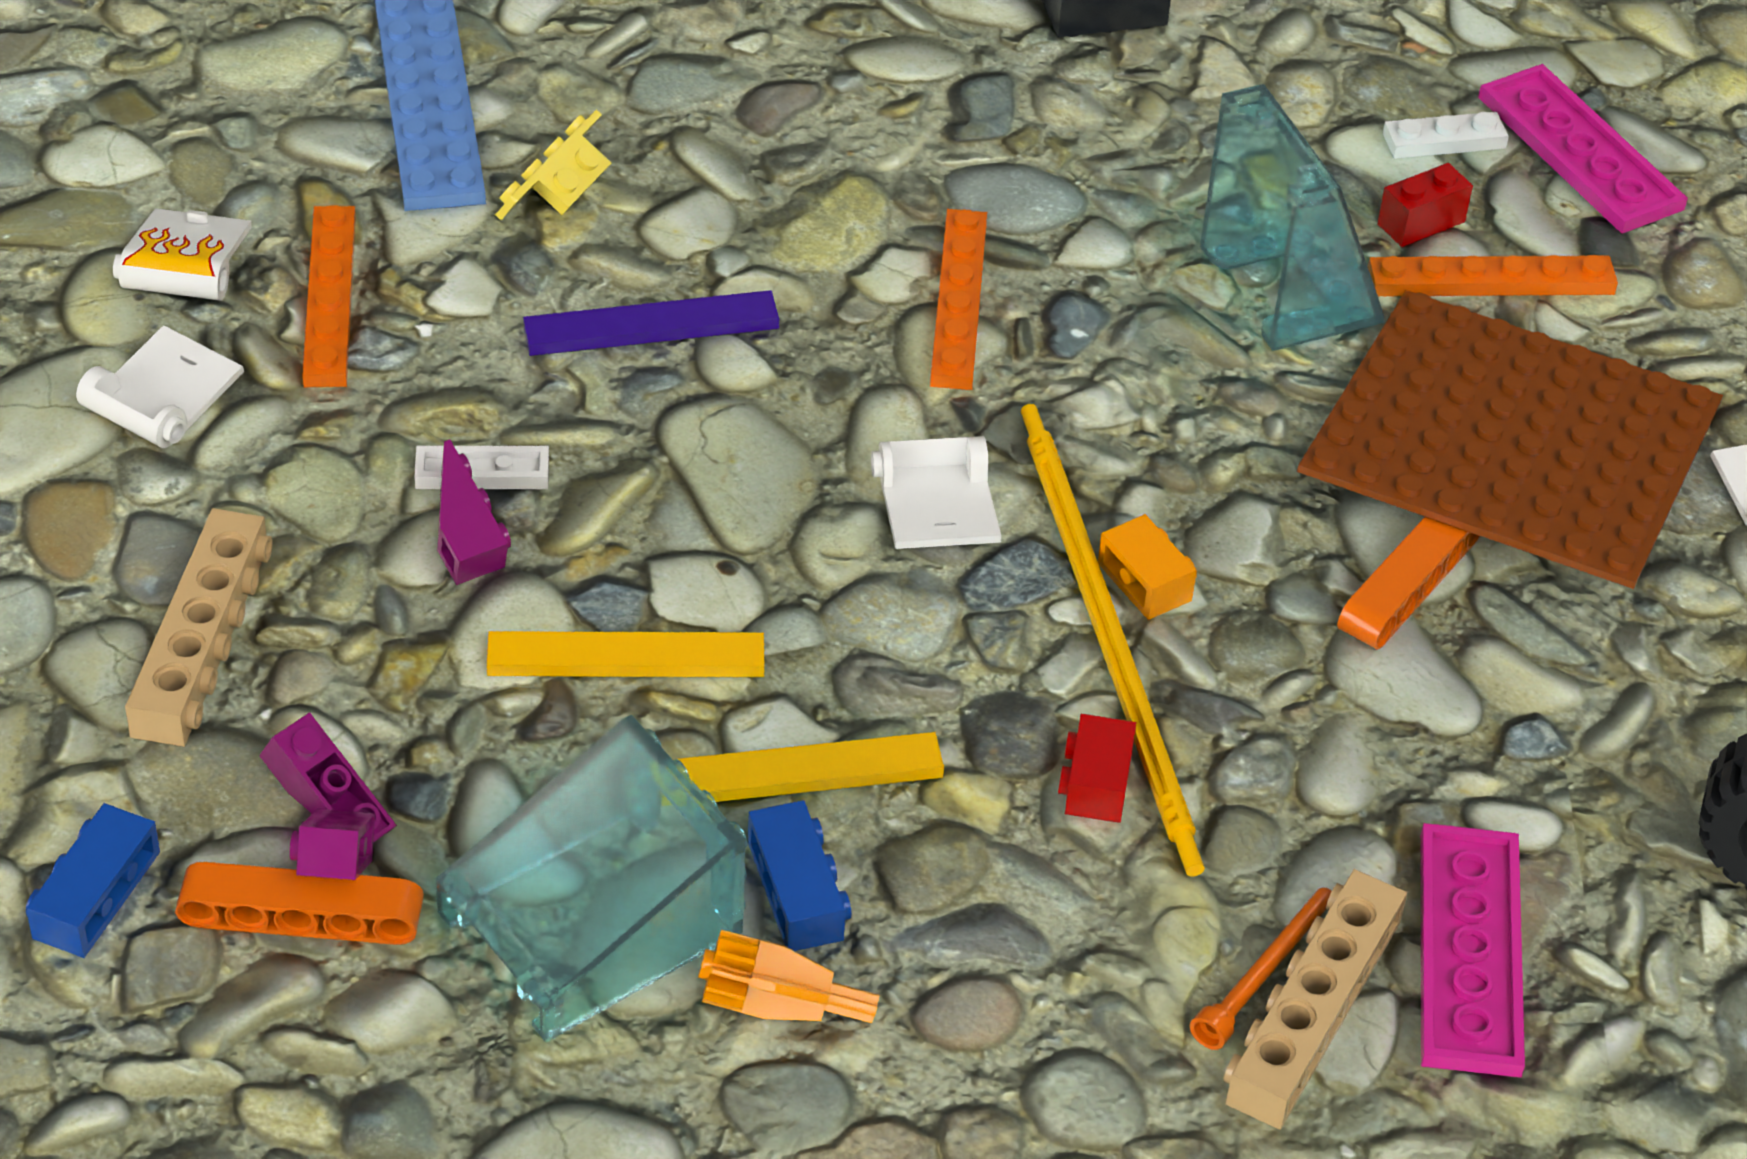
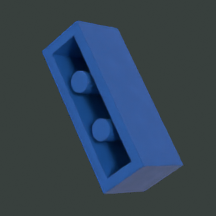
M804 800L749 811L748 844L784 945L794 951L844 941L845 920L851 919V905L846 891H838L835 883L837 882V869L832 854H824L822 848L824 838L819 819L817 817L811 818Z
M103 803L94 817L87 819L83 823L78 838L69 851L58 857L53 866L52 874L40 889H35L30 895L26 904V915L28 916L32 939L85 958L159 855L160 849L155 821Z

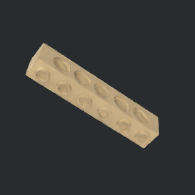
M215 508L211 509L125 705L130 738L185 747L192 729L197 730L203 717L205 697L207 694L212 695L216 688L217 669L220 661H226L229 657L233 630L235 627L240 628L245 617L246 599L248 595L255 594L259 582V568L262 562L267 563L271 556L272 537L266 535L264 516Z
M1356 869L1352 871L1344 886L1339 883L1334 886L1326 905V910L1329 912L1325 918L1319 916L1315 918L1306 938V943L1309 944L1305 952L1297 950L1294 953L1286 972V977L1289 979L1284 986L1276 984L1269 996L1265 1011L1268 1012L1264 1021L1256 1018L1251 1025L1244 1044L1248 1048L1243 1056L1234 1054L1228 1064L1223 1081L1229 1084L1226 1105L1279 1130L1282 1129L1399 926L1408 892Z

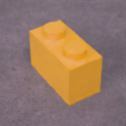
M1146 514L1101 533L1098 556L1099 566L1147 620L1192 601L1195 579L1197 577V570L1192 560L1184 556L1170 541L1167 533L1162 528H1158Z

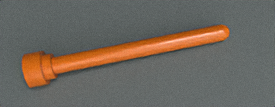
M1323 887L1314 893L1220 1004L1203 1007L1190 1022V1031L1200 1044L1211 1050H1219L1234 1034L1235 1016L1308 932L1317 916L1320 917L1326 911L1327 901L1332 892L1329 888Z

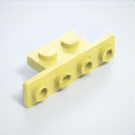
M597 109L587 119L580 114L565 130L569 138L564 141L559 136L543 153L548 159L542 163L537 158L521 175L526 181L522 185L514 181L500 196L499 199L504 205L495 216L502 220L532 188L563 215L611 164L584 137L602 114Z

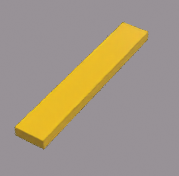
M488 631L487 676L764 677V633Z
M936 732L657 761V776L663 808L943 778L944 764Z

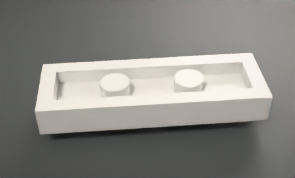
M1497 112L1386 121L1383 129V136L1394 159L1506 149L1509 138Z
M416 446L415 489H440L444 446ZM454 446L458 454L464 453L472 469V479L477 488L548 489L549 446Z

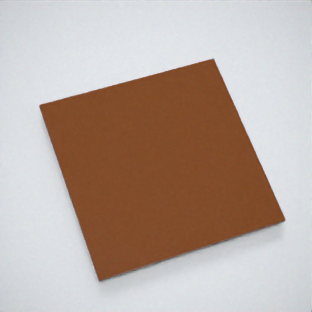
M1406 290L1300 461L1297 472L1634 589L1720 406L1723 395L1701 385H1692L1670 378L1662 372H1652L1631 365L1623 359L1610 358L1592 352L1581 345H1571L1550 338L1544 333L1522 329L1510 325L1505 320L1492 319L1471 312L1466 307L1453 306L1432 299L1424 293H1414Z

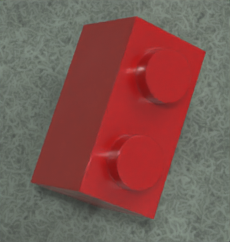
M1448 162L1384 187L1377 224L1401 247L1462 224L1466 221L1473 185Z
M1081 713L1078 732L1068 731L1064 759L1073 760L1072 767L1062 766L1058 794L1067 795L1066 815L1121 823L1137 722Z

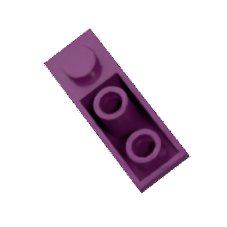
M449 439L444 441L437 551L455 584L459 585L505 568L507 551L511 547V539L505 525L502 522L497 523L491 513L492 507L488 494L484 488H477L474 483L472 469L464 453L458 454L452 441Z
M310 712L273 736L259 755L287 793L310 813L313 814L317 809L375 814L373 843L397 826Z

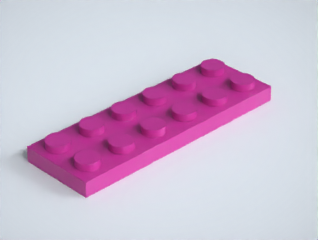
M1544 64L1480 86L1478 98L1493 112H1497L1500 119L1621 234L1685 210L1688 198Z
M1423 823L1420 835L1421 1067L1522 1078L1525 1068L1519 833Z

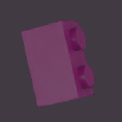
M317 809L299 826V831L292 832L290 860L297 861L296 875L356 880L372 862L375 814Z

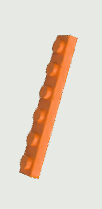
M314 206L302 374L304 387H347L356 229L355 206Z
M947 209L930 387L972 390L987 212L968 209Z
M1610 256L1369 257L1367 267L1373 297L1403 296L1406 290L1414 293H1424L1428 296L1615 295L1618 284Z

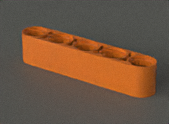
M1424 517L1347 601L1337 622L1338 629L1376 650L1382 648L1473 547L1480 536Z
M196 862L186 868L175 910L178 919L189 926L197 928L403 945L410 943L416 937L424 892L418 884L401 878L360 875L356 880L300 876L296 875V869Z

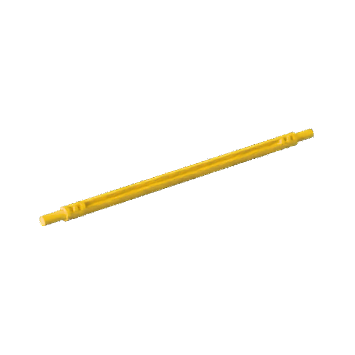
M1027 404L1020 411L1029 434L1027 444L1127 721L1137 722L1134 742L1169 840L1177 846L1186 874L1191 877L1198 876L1203 873L1205 867L1193 837L1196 829L1176 778L1053 437L1049 431L1045 430L1037 406Z

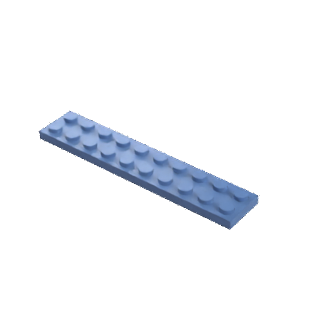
M374 0L404 210L413 211L486 204L485 186L453 0Z

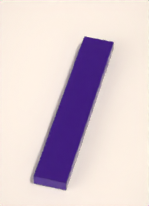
M772 290L525 316L523 317V328L529 356L779 329V315Z

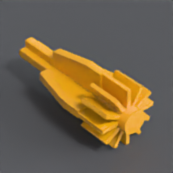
M723 929L719 933L715 951L705 949L698 978L707 981L703 992V1003L762 1019L821 1021L823 1012L826 1011L872 1023L880 997L879 994L832 982L834 971L784 945Z

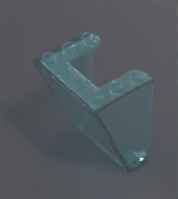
M1264 84L1222 93L1200 248L1210 262L1222 269H1233L1284 256L1275 313L1267 316L1262 323L1261 334L1272 351L1384 323L1385 316L1342 188Z
M631 714L616 724L435 878L437 910L450 928L458 924L463 929L470 925L475 928L516 977L517 994L523 1001L529 998L532 1004H536L539 1008L540 1016L532 1020V1027L545 1042H548L702 956L705 949H714L721 929L738 934L743 933V912L746 908L744 879L747 876L745 870L747 839L742 828L734 821L729 822L718 810L712 795L706 790L701 791L689 778V774L682 762L678 759L673 760L661 747L656 734L649 728L644 729Z

